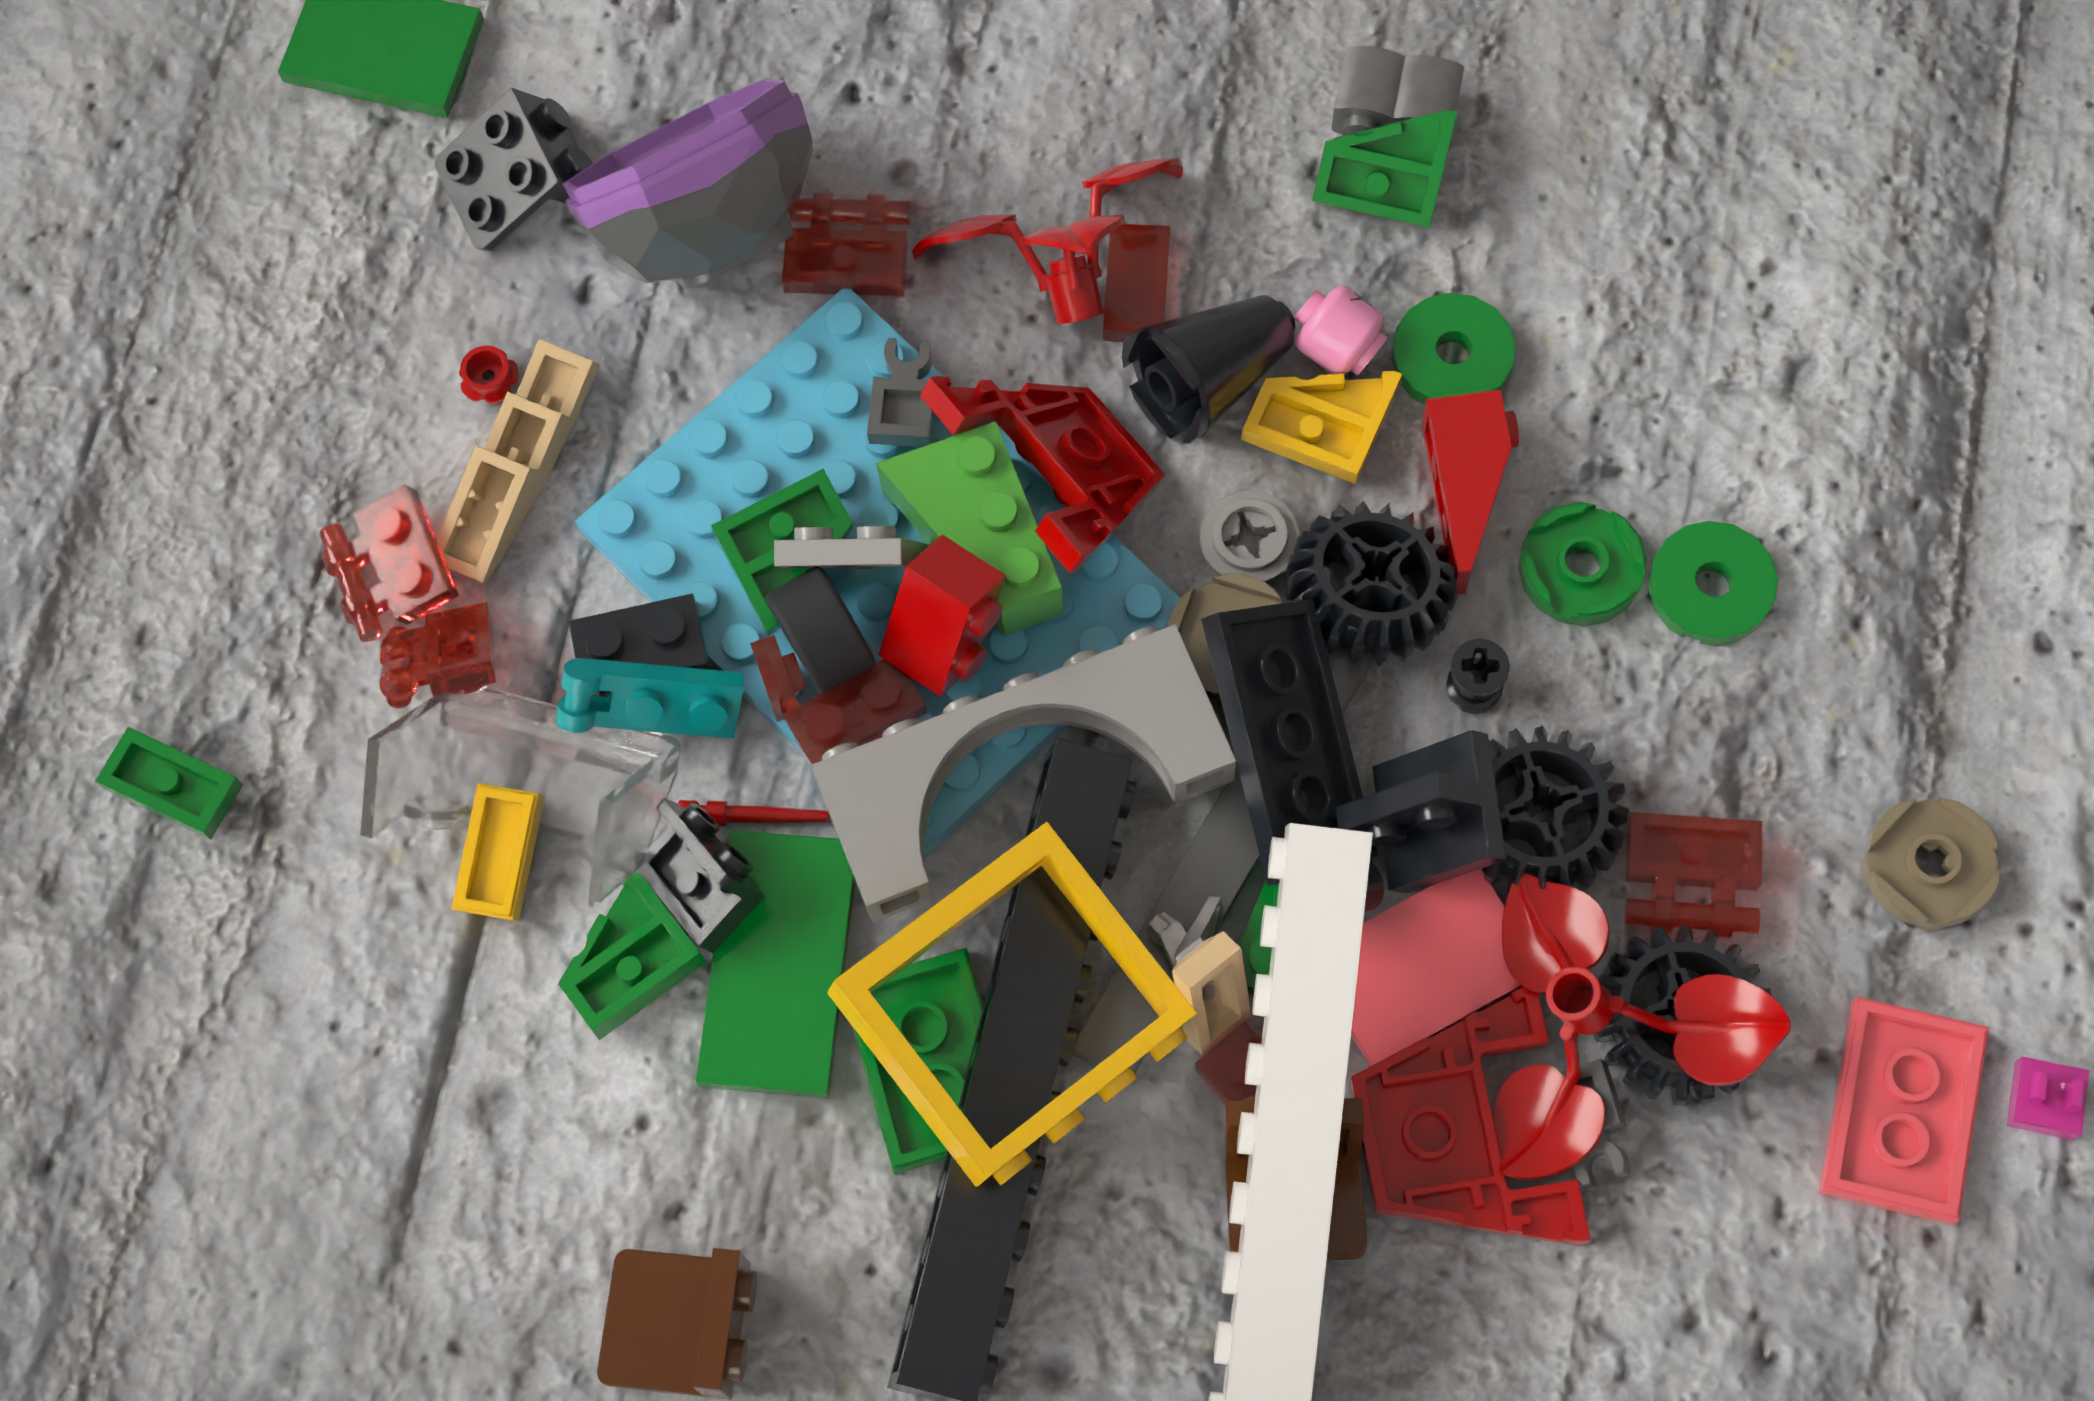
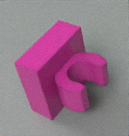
M2021 1056L2014 1063L2007 1127L2073 1141L2082 1136L2090 1070Z

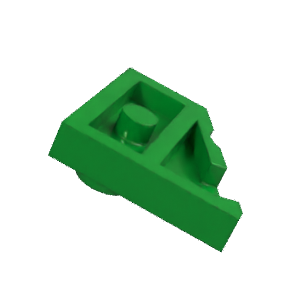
M1446 109L1326 140L1312 201L1430 228L1458 110Z
M824 468L711 525L716 540L768 636L776 633L780 626L766 603V595L809 570L774 566V540H794V528L801 527L833 528V539H846L853 530V522Z
M634 864L628 867L619 879L623 888L606 916L599 913L586 935L587 942L580 954L573 957L558 983L599 1041L706 963L700 951Z

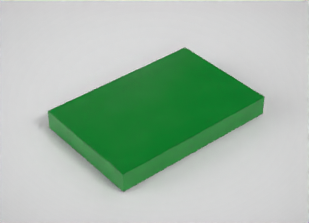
M306 0L278 73L284 83L448 118L484 22V17L480 8L443 0Z
M967 947L911 963L871 993L957 1106L983 1006ZM854 1029L894 1175L944 1160L947 1151L945 1146Z

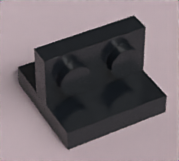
M1470 730L1372 766L1375 793L1336 807L1338 829L1373 833L1371 846H1383L1388 891L1408 893L1506 861L1487 733Z

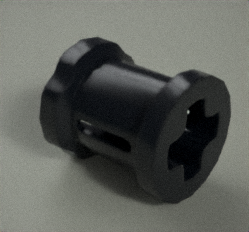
M1480 638L1465 642L1454 653L1451 671L1447 678L1446 691L1448 698L1461 711L1471 714L1485 713L1501 699L1504 683L1507 680L1510 668L1508 656L1502 647L1493 641ZM1477 653H1480L1481 657L1476 658L1475 655ZM1469 670L1481 671V678L1486 683H1474L1473 673L1469 672ZM1475 695L1480 696L1478 700H1474Z

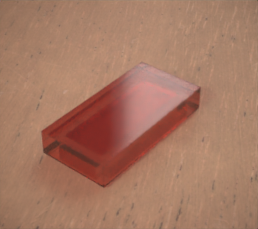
M1124 224L1109 233L1103 341L1124 342L1134 331L1165 321L1170 226Z

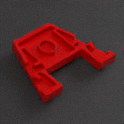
M933 376L929 378L919 394L953 435L996 421L997 425L1015 443L1017 453L1024 460L1033 464L1051 485L1056 499L1067 508L1047 513L1035 532L1069 573L1077 571L1155 491L1165 476L1158 465L1088 387L1025 383L1021 391L1000 390L992 380L980 379L975 388L950 386L952 382L947 376Z
M1522 987L1498 1003L1480 1012L1476 1011L1466 1016L1463 1021L1428 1039L1424 1038L1351 1076L1350 1087L1352 1097L1362 1098L1364 1125L1361 1144L1375 1213L1574 1246L1587 1245L1590 1242L1591 1238L1578 1180L1512 1190L1507 1187L1505 1175L1499 1169V1163H1502L1480 1058L1546 1047L1548 1037L1538 993L1531 992Z

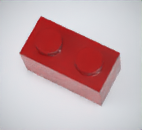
M942 534L906 566L878 656L940 697L959 679L965 682L969 681L977 673L987 655V649L982 647L984 637L993 628L1002 612L1003 606L997 600L1006 575Z

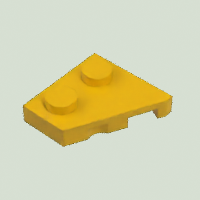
M1382 371L1381 378L1345 380L1344 374L1319 375L1310 380H1302L1296 376L1266 378L1243 426L1241 440L1356 484L1400 387L1402 374L1396 371Z

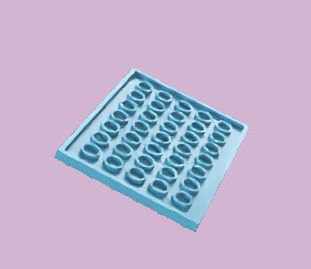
M847 285L574 521L578 531L650 603L693 593L697 602L708 661L719 671L743 673V696L811 765L822 761L824 753L838 745L855 742L861 746L882 738L883 732L898 722L917 719L920 723L944 714L943 709L960 698L975 695L982 699L1003 691L1004 685L1019 675L1037 672L1039 676L1062 668L1063 663L1068 658L1079 652L1097 649L1101 653L1122 645L1123 640L1129 634L1148 626H1157L1159 630L1166 628L1172 610L1180 599L1175 592L1113 534L1077 571L1069 573L1045 544L1062 586L1064 615L1006 636L994 625L984 637L982 647L987 649V655L977 673L967 682L959 679L940 697L878 656L906 567L823 569L869 645L875 658V665L830 693H820L782 629L779 628L776 633L770 636L765 632L716 540L711 525L824 468L853 522V530L846 539H857V527L892 526L896 527V538L925 543L919 537L917 529L897 506L894 507L883 495L876 463L920 447L869 444L867 436L873 377L891 378L884 358V347L889 338H896L898 359L901 361H913L918 357L919 352ZM932 366L928 375L922 380H929L930 377L943 375ZM934 414L932 443L955 436ZM999 428L1038 526L1047 513L1067 507L1056 499L1051 485L1033 464L1024 460L1017 453L1015 443ZM1036 725L1007 732L989 740L963 759L946 779L934 800L925 831L924 859L1068 725Z

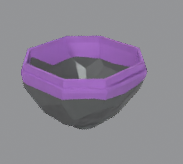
M771 78L762 79L719 97L611 152L564 182L563 185L569 195V198L565 201L604 260L619 271L644 283L678 281L685 288L699 286L777 246L795 233L786 213L800 197L813 152V140L802 101L798 93L789 91L784 80Z

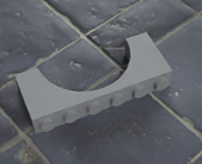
M1174 624L1161 630L1157 626L1141 628L1129 634L1123 640L1122 645L1101 653L1097 649L1079 652L1068 658L1063 663L1062 668L1039 676L1037 672L1019 675L1008 681L1004 685L1003 691L979 699L978 696L972 695L960 698L947 705L943 709L944 714L919 723L917 719L898 722L888 727L883 732L882 738L861 746L855 742L838 745L824 753L822 761L811 765L871 922L874 923L933 900L925 871L924 840L928 817L934 800L946 779L963 759L989 740L1004 733L1036 725L1055 724L1075 726L1103 734L1121 743L1146 762L1164 784L1174 804L1235 781L1236 759L1177 626Z

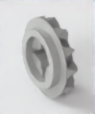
M1253 490L1231 493L1214 503L1203 518L1200 527L1202 557L1212 567L1216 577L1224 574H1243L1268 584L1282 572L1286 573L1289 556L1294 554L1295 543L1300 536L1298 523L1291 510L1281 500L1270 494ZM1240 520L1244 521L1245 527L1249 528L1254 536L1264 534L1266 537L1259 542L1258 558L1256 559L1253 553L1249 554L1245 546L1235 547L1231 545L1239 541Z

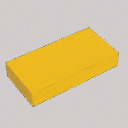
M477 783L452 910L515 922L520 921L545 799L544 795Z

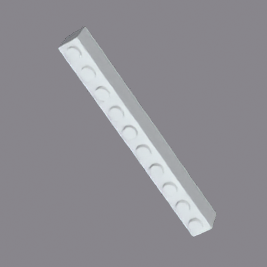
M1289 823L1285 827L1284 838L1272 837L1268 878L1280 880L1277 907L1265 905L1262 917L1260 946L1270 947L1272 952L1269 975L1257 974L1255 981L1252 1015L1264 1016L1261 1044L1249 1043L1247 1052L1245 1084L1257 1085L1254 1113L1241 1112L1237 1153L1249 1155L1246 1183L1234 1181L1231 1195L1229 1223L1241 1224L1238 1252L1226 1251L1222 1276V1293L1233 1294L1231 1321H1218L1215 1338L1214 1363L1226 1365L1223 1393L1210 1391L1209 1401H1311L1373 836L1371 832Z

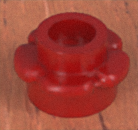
M484 345L470 350L462 359L459 375L463 382H461L460 387L464 395L474 402H479L481 399L489 404L501 402L504 400L507 391L511 393L510 387L518 382L519 370L517 364L513 360H508L506 353L494 346ZM487 373L494 374V378L490 381L483 379Z

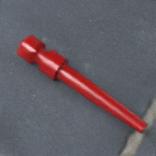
M679 800L677 803L684 808H687L691 803L697 804L710 814L719 826L724 827L727 826V822H829V813L825 810L728 805L727 801H707V805H699L696 800Z

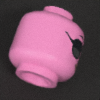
M1345 285L1333 288L1327 296L1316 289L1294 317L1303 326L1296 336V347L1328 374L1346 375L1351 371L1358 376L1388 338L1381 332L1384 326L1383 314Z

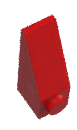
M1501 390L1426 399L1421 426L1443 545H1449L1448 553L1450 557L1447 563L1457 567V579L1454 585L1457 588V595L1466 593L1504 477L1510 451L1512 448H1518L1519 429L1516 414L1514 411L1505 412Z

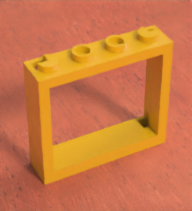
M1048 822L1044 823L836 978L827 992L976 1187L991 1175L994 1176L1000 1185L1004 1184L1033 1161L1025 1151L1028 1146L1044 1134L1047 1135L1053 1144L1085 1120V1117L1078 1110L1080 1105L1096 1093L1099 1094L1105 1103L1137 1079L1136 1075L1129 1068L1136 1061L1149 1052L1155 1061L1158 1062L1184 1042L1188 1036L1181 1029V1026L1197 1014ZM1042 866L1158 1014L1159 1018L990 1149L871 993Z

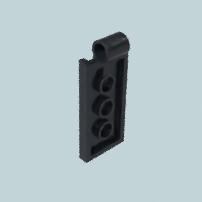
M1314 599L1218 612L1201 619L1267 886L1279 884L1280 880L1268 878L1272 837L1284 838L1285 827L1289 823L1338 829L1336 807L1363 798L1320 623L1314 617L1316 611ZM1299 789L1306 797L1307 805L1305 809L1299 799ZM1371 846L1364 912L1376 909L1381 904L1384 896L1383 878L1378 868L1372 863L1373 859L1378 856L1376 846Z

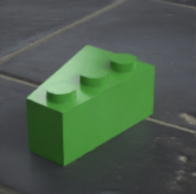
M996 421L876 463L883 495L894 507L897 506L917 529L919 537L928 546L943 534L1006 575L997 600L998 603L1002 604L1003 608L995 623L1004 636L1064 615L1062 586L1045 543L1035 532L1038 527Z

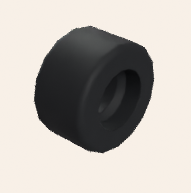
M812 567L766 595L765 600L769 609L820 693H830L875 665V658L869 645L831 581L820 567Z

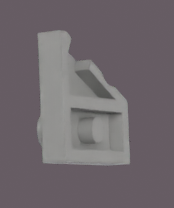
M892 526L857 527V539H833V528L801 527L794 528V540H774V566L791 569H811L815 566L821 569L906 567L928 547V544L896 538V527Z

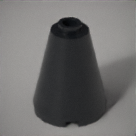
M1260 295L1142 327L1126 338L1122 349L1123 368L1133 363L1138 379L1137 382L1129 386L1133 397L1147 419L1163 435L1171 439L1181 434L1185 436L1183 443H1191L1202 437L1292 348L1296 327L1295 320L1291 311L1284 303L1276 301L1270 296Z

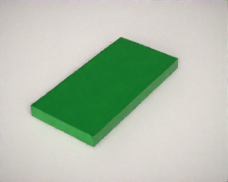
M730 830L728 844L742 853L752 864L754 870L749 874V877L763 892L765 897L713 953L696 1084L701 1088L829 1099L840 1009L827 992L834 980L842 975L845 970L855 887L854 876L838 838Z

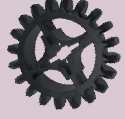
M1363 500L1355 508L1354 515L1341 505H1338L1336 510L1331 513L1330 519L1318 515L1316 520L1311 523L1310 530L1303 531L1297 538L1293 550L1294 554L1289 556L1286 573H1288V581L1285 587L1286 600L1294 602L1314 599L1316 607L1314 617L1320 623L1322 635L1328 639L1326 647L1329 655L1342 647L1350 650L1353 664L1361 659L1363 653L1371 654L1378 666L1387 661L1390 652L1404 662L1407 657L1412 655L1414 648L1425 651L1432 644L1434 636L1444 631L1450 618L1449 612L1453 610L1457 600V588L1454 587L1457 579V567L1447 563L1450 557L1448 553L1449 545L1433 544L1435 539L1434 526L1421 530L1414 527L1413 512L1401 520L1392 516L1389 503L1381 509L1380 513H1371ZM1326 566L1335 574L1334 582L1341 588L1338 592L1334 591L1324 572ZM1404 574L1412 582L1418 600L1408 592L1409 585L1402 578Z
M1543 725L1535 728L1532 741L1529 743L1526 742L1523 734L1517 728L1509 732L1507 748L1494 739L1489 741L1495 785L1514 774L1518 780L1515 789L1517 800L1504 804L1502 811L1499 812L1506 861L1488 866L1484 875V879L1490 884L1495 883L1501 874L1509 877L1507 893H1509L1512 882L1514 885H1519L1525 873L1538 878L1540 889H1545L1547 881L1573 887V879L1580 885L1589 888L1597 879L1594 868L1608 871L1615 861V857L1610 850L1621 849L1626 840V834L1618 826L1627 823L1630 811L1629 808L1616 804L1625 794L1624 783L1605 782L1611 775L1614 766L1612 760L1601 761L1596 765L1590 762L1595 751L1593 742L1584 744L1579 752L1569 748L1572 741V734L1569 730L1563 731L1560 734L1557 743L1547 742L1548 733ZM1543 772L1559 776L1572 786L1560 787L1554 785L1547 780ZM1531 802L1533 805L1542 806L1541 813L1546 808L1551 811L1552 815L1548 825L1547 822L1537 821L1538 814L1534 818L1528 815ZM1589 812L1591 819L1590 836L1575 850L1564 854L1561 845L1565 837L1563 826L1575 822L1578 814ZM1513 839L1526 841L1533 847L1537 856L1523 853L1509 845L1506 841Z
M1688 924L1682 925L1679 928L1675 943H1672L1668 932L1662 926L1654 928L1652 931L1650 946L1637 936L1631 938L1626 945L1628 956L1613 953L1607 962V966L1613 975H1600L1598 980L1612 996H1620L1625 1002L1630 1004L1633 985L1647 974L1658 970L1661 980L1656 988L1659 1002L1647 1006L1645 1010L1667 1020L1678 1021L1677 1017H1671L1668 1014L1674 1006V998L1678 989L1691 980L1687 970L1702 976L1714 974L1733 976L1751 983L1760 973L1759 964L1755 963L1748 964L1742 969L1734 963L1742 951L1740 944H1732L1724 954L1714 949L1718 941L1716 931H1708L1700 944L1694 943L1693 931ZM1759 987L1772 996L1770 988ZM1615 1013L1603 1030L1593 1034L1596 1042L1607 1043L1615 1041L1616 1046L1606 1054L1604 1061L1608 1063V1066H1615L1626 1060L1630 1067L1622 1079L1625 1085L1632 1086L1640 1075L1651 1080L1646 1089V1096L1649 1099L1656 1100L1665 1085L1671 1087V1098L1675 1105H1684L1688 1099L1690 1087L1693 1088L1696 1097L1702 1104L1710 1103L1715 1097V1086L1696 1081L1683 1071L1677 1061L1660 1055L1644 1041L1647 1039H1660L1673 1047L1677 1033H1665L1625 1015ZM1737 1082L1718 1087L1725 1093L1731 1094L1736 1091L1740 1084Z

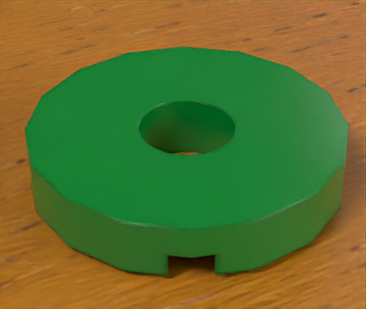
M1446 293L1427 297L1407 311L1396 327L1391 360L1394 371L1396 369V372L1402 374V387L1411 398L1425 405L1426 399L1502 390L1511 376L1516 345L1510 325L1495 307L1475 296ZM1456 342L1468 350L1470 357L1463 363L1449 364L1437 355L1436 349L1444 343Z
M1577 502L1556 506L1535 521L1522 543L1518 571L1524 592L1538 610L1558 622L1585 627L1609 622L1630 607L1641 590L1647 558L1641 537L1626 518L1614 511L1610 514L1605 510L1596 509V504ZM1572 552H1588L1596 558L1600 569L1593 575L1579 576L1567 567L1565 558Z
M1705 521L1686 525L1665 539L1653 558L1647 589L1654 612L1669 630L1683 638L1687 635L1692 639L1701 640L1700 644L1719 646L1741 641L1761 626L1776 600L1778 576L1770 553L1754 535L1734 524ZM1704 571H1714L1721 574L1728 582L1729 592L1717 597L1708 596L1698 588L1695 580L1696 575Z

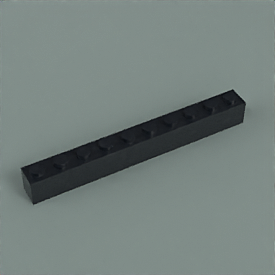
M1057 738L1045 754L1025 838L1048 822L1101 890L1103 878L1112 880L1121 854L1122 843L1113 840L1118 818H1127L1135 796L1136 782L1127 780L1132 759ZM1042 866L1012 887L958 1103V1108L990 1149L1062 1094L1059 1091L1053 1090L1058 1065L1068 1066L1076 1042L1077 1029L1068 1026L1073 1002L1082 1004L1092 974V966L1084 964L1083 961L1088 940L1096 942L1098 938ZM1041 1137L1025 1149L1033 1161L1002 1185L991 1175L976 1187L949 1151H946L887 1388L934 1401H978L979 1395L988 1397L998 1367V1356L989 1354L995 1327L1005 1328L1014 1300V1288L1005 1286L1011 1260L1021 1261L1030 1233V1222L1021 1220L1027 1194L1037 1195L1046 1166V1157L1037 1155Z

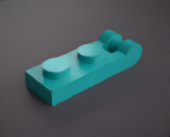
M575 658L568 660L563 667L561 685L566 691V696L562 697L558 702L555 720L561 729L573 733H583L593 727L734 739L744 691L743 673ZM598 691H610L609 698L592 695Z

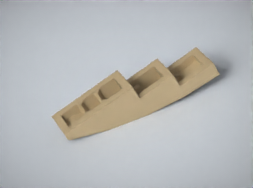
M541 339L538 340L516 395L508 391L506 393L485 447L482 448L475 445L428 560L482 583H488L547 481L575 424L600 364Z

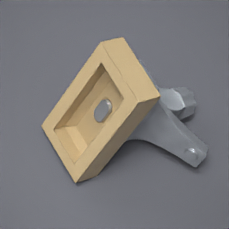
M1214 896L1208 897L1187 934L1181 923L1165 912L1156 915L1148 924L1147 933L1156 944L1162 946L1173 970L1174 984L1197 1012L1195 1016L1182 1026L1183 1031L1188 1036L1186 1040L1202 1056L1252 1016L1241 947L1224 931L1212 937L1223 910L1222 898Z

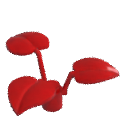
M1161 158L1144 162H1131L1109 168L1082 181L1083 189L1091 188L1089 218L1075 221L1068 227H1049L1024 236L1016 223V214H992L970 217L954 222L924 237L913 248L914 261L917 260L934 244L968 240L985 234L1009 236L1014 240L1036 276L1040 292L1049 290L1057 324L1077 322L1101 315L1104 311L1096 278L1102 276L1098 262L1099 242L1107 234L1125 224V218L1122 215L1101 216L1102 198L1120 184L1142 179L1155 173H1165L1181 179L1183 175L1182 161L1176 158ZM1030 245L1063 249L1064 257L1050 261L1051 273L1047 274Z
M1525 873L1519 885H1514L1512 882L1506 899L1501 934L1503 957L1512 977L1521 986L1534 993H1546V1000L1550 1010L1564 1023L1559 1035L1564 1040L1568 1069L1564 1077L1552 1066L1545 1064L1530 1065L1515 1071L1499 1089L1493 1108V1122L1502 1163H1499L1500 1172L1509 1178L1515 1179L1549 1177L1578 1164L1596 1147L1606 1123V1105L1603 1098L1596 1091L1586 1086L1576 1085L1581 1075L1577 1038L1579 1034L1591 1035L1603 1030L1611 1021L1613 1014L1620 1013L1665 1033H1677L1673 1045V1053L1678 1065L1696 1081L1713 1086L1735 1084L1755 1073L1790 1033L1791 1020L1782 1006L1763 989L1743 979L1721 974L1704 975L1694 978L1678 989L1674 998V1009L1678 1021L1667 1020L1625 1002L1620 996H1612L1594 974L1587 970L1601 961L1608 947L1610 927L1604 910L1592 897L1574 887L1547 881L1545 889H1540L1538 878Z

